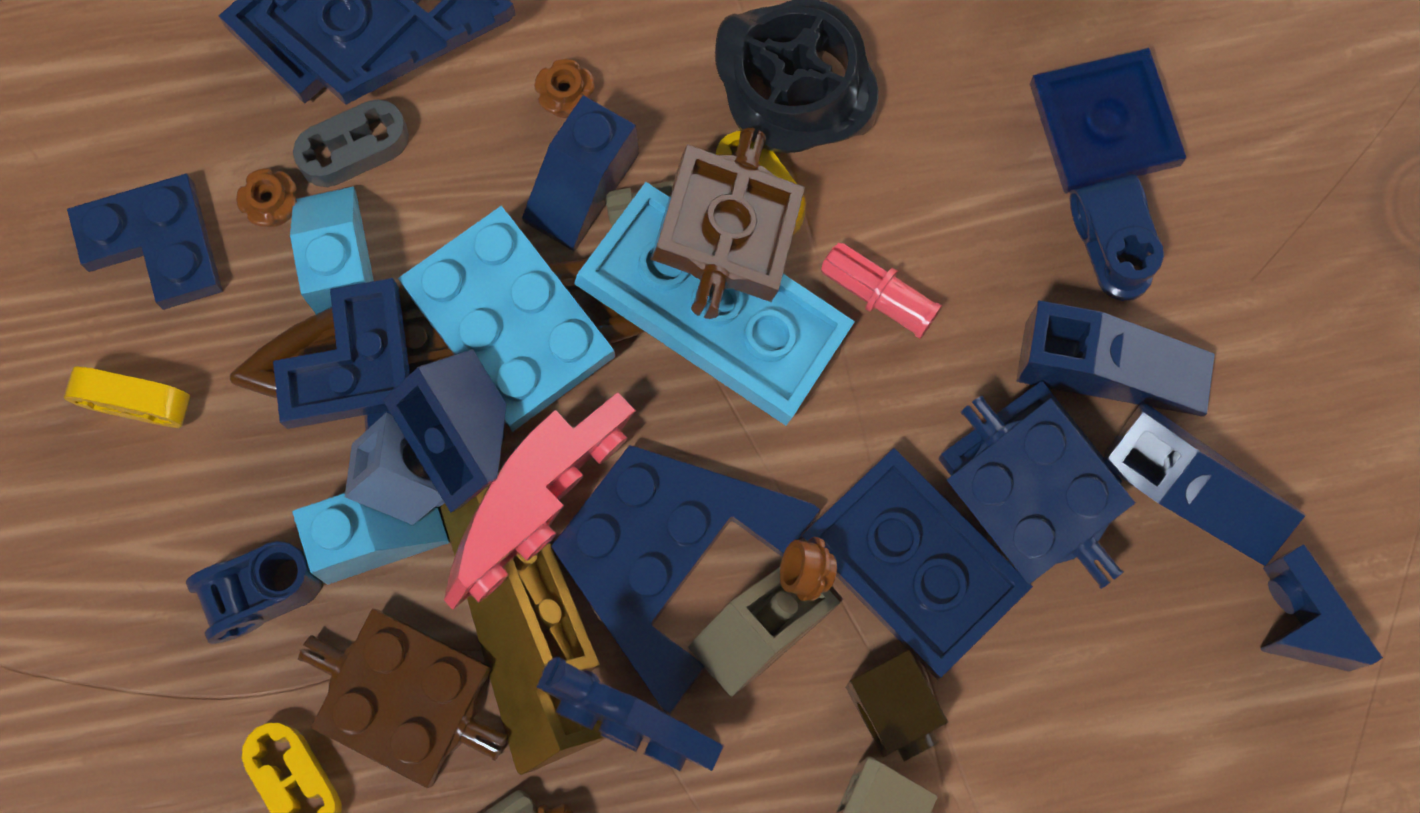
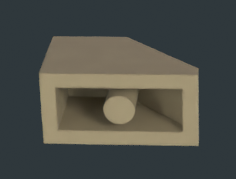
M779 567L732 600L694 639L688 648L705 666L708 673L732 697L766 671L831 613L840 602L830 590L822 592L814 601H802L795 593L784 591L780 582Z
M867 757L857 764L836 813H934L932 809L938 796L886 765Z

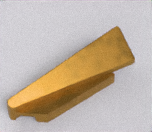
M490 485L462 508L452 513L445 503L440 506L454 556L477 507ZM549 543L528 561L518 554L507 563L503 569L509 576L484 600L478 603L472 595L467 598L485 664L492 667L489 678L504 730L508 735L507 740L514 765L520 775L535 771L606 739L600 735L601 732L599 731L603 723L602 721L597 720L592 730L556 713L561 700L537 688L545 666L555 657L564 659L567 663L582 671H592L600 666Z

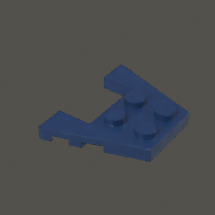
M263 0L254 16V20L264 34L347 105L507 23L516 14L514 5L510 0H442L430 12L423 10L413 0Z
M629 445L551 547L662 710L671 715L703 672L705 666L653 627L654 622L731 521L783 557L787 546L793 540L801 539V536L819 515L820 509L812 503Z

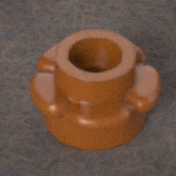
M570 59L556 60L551 68H543L535 79V90L540 94L538 98L539 104L547 112L561 118H568L582 95L590 99V94L594 92L595 88L591 73L587 69L579 68V64ZM568 83L570 88L567 91H561L559 85Z
M267 168L256 170L247 176L246 185L238 189L236 196L237 206L242 213H247V219L254 225L261 227L280 226L292 217L293 206L297 203L294 194L296 192V185L293 179L285 172L272 173ZM266 192L272 193V198L269 201L262 200V195Z
M812 537L808 542L793 540L787 546L781 561L780 582L783 590L795 593L802 601L816 600L822 592H827L834 583L837 572L836 558L825 548L824 540L819 537Z

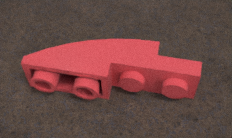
M618 392L574 429L556 410L553 411L525 438L508 458L498 473L497 479L492 482L477 507L459 544L450 570L444 601L452 610L470 595L478 603L484 600L509 576L503 569L507 563L518 554L526 561L530 560L554 538L556 533L550 528V525L564 506L559 500L583 478L584 475L578 469L592 457L599 464H602L627 440V437L621 430L629 421L635 409Z

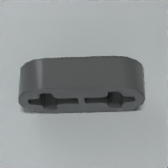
M375 99L357 105L303 131L294 143L293 156L296 165L308 182L319 187H331L396 158L407 146L409 133L402 113L398 108L386 100ZM381 120L382 124L387 127L389 137L385 140L377 141L376 137L372 134L370 125ZM321 146H326L332 152L330 154L332 163L325 167H321L320 163L316 160L315 150Z

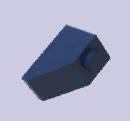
M582 95L549 144L522 215L523 222L575 252L606 205V194L616 190L639 155L636 125Z
M473 349L418 367L383 399V402L451 513L462 508L497 479L507 404Z

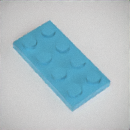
M645 182L577 273L574 284L786 426L855 321L785 274L782 275L779 291L772 302L735 289L724 288L719 315L713 319L703 318L707 307L706 304L700 316H697L692 312L691 306L695 300L700 279L690 273L650 260L669 197Z

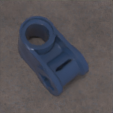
M1131 173L1073 189L1070 192L1072 218L1078 235L1087 249L1099 286L1108 296L1120 301L1135 300L1143 296L1149 289L1153 276L1162 265L1164 251L1151 219L1147 198L1140 180L1135 174ZM1124 258L1126 262L1120 263L1119 259ZM1139 265L1140 269L1135 270L1134 266Z
M276 541L267 543L235 559L206 567L191 575L186 580V585L190 593H197L209 624V628L204 632L208 643L217 644L246 635L267 621L307 605L318 595L323 581L310 573L304 551L289 543ZM294 559L298 568L296 580L286 590L278 591L274 582L275 572L281 564Z

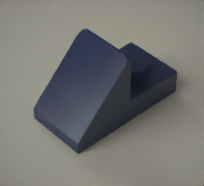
M1304 544L1263 567L1271 579L1268 581V588L1274 600L1288 614L1294 613L1300 623L1261 647V651L1344 671H1353L1370 666L1383 658Z

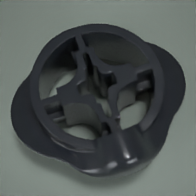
M790 0L782 4L757 8L741 14H731L721 22L715 44L717 72L726 90L731 115L739 129L742 131L745 128H755L752 142L760 130L766 136L763 148L779 153H796L816 146L837 143L854 136L864 135L873 126L878 108V83L869 66L861 34L853 21L842 10L821 0ZM825 51L841 63L846 71L844 77L833 73L832 66L822 61V55ZM752 74L762 77L764 84L771 87V96L768 100L760 96L750 86L749 81Z

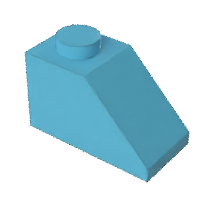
M354 186L298 198L292 210L291 244L301 295L314 313L318 314L332 307L330 289L373 282L374 278Z
M345 493L292 511L310 573L327 585L450 543L439 507L437 506L414 525L345 498Z

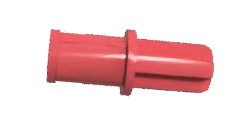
M837 243L830 250L822 264V273L867 302L865 308L867 311L872 312L876 308L915 333V336L919 339L928 330L942 308L941 304L933 302L896 277L898 273L896 269L891 268L887 272L844 243Z

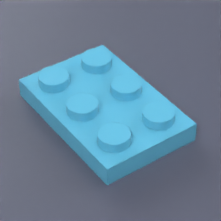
M502 206L398 278L402 287L454 355L471 349L474 350L507 404L505 423L512 432L615 358L614 349Z

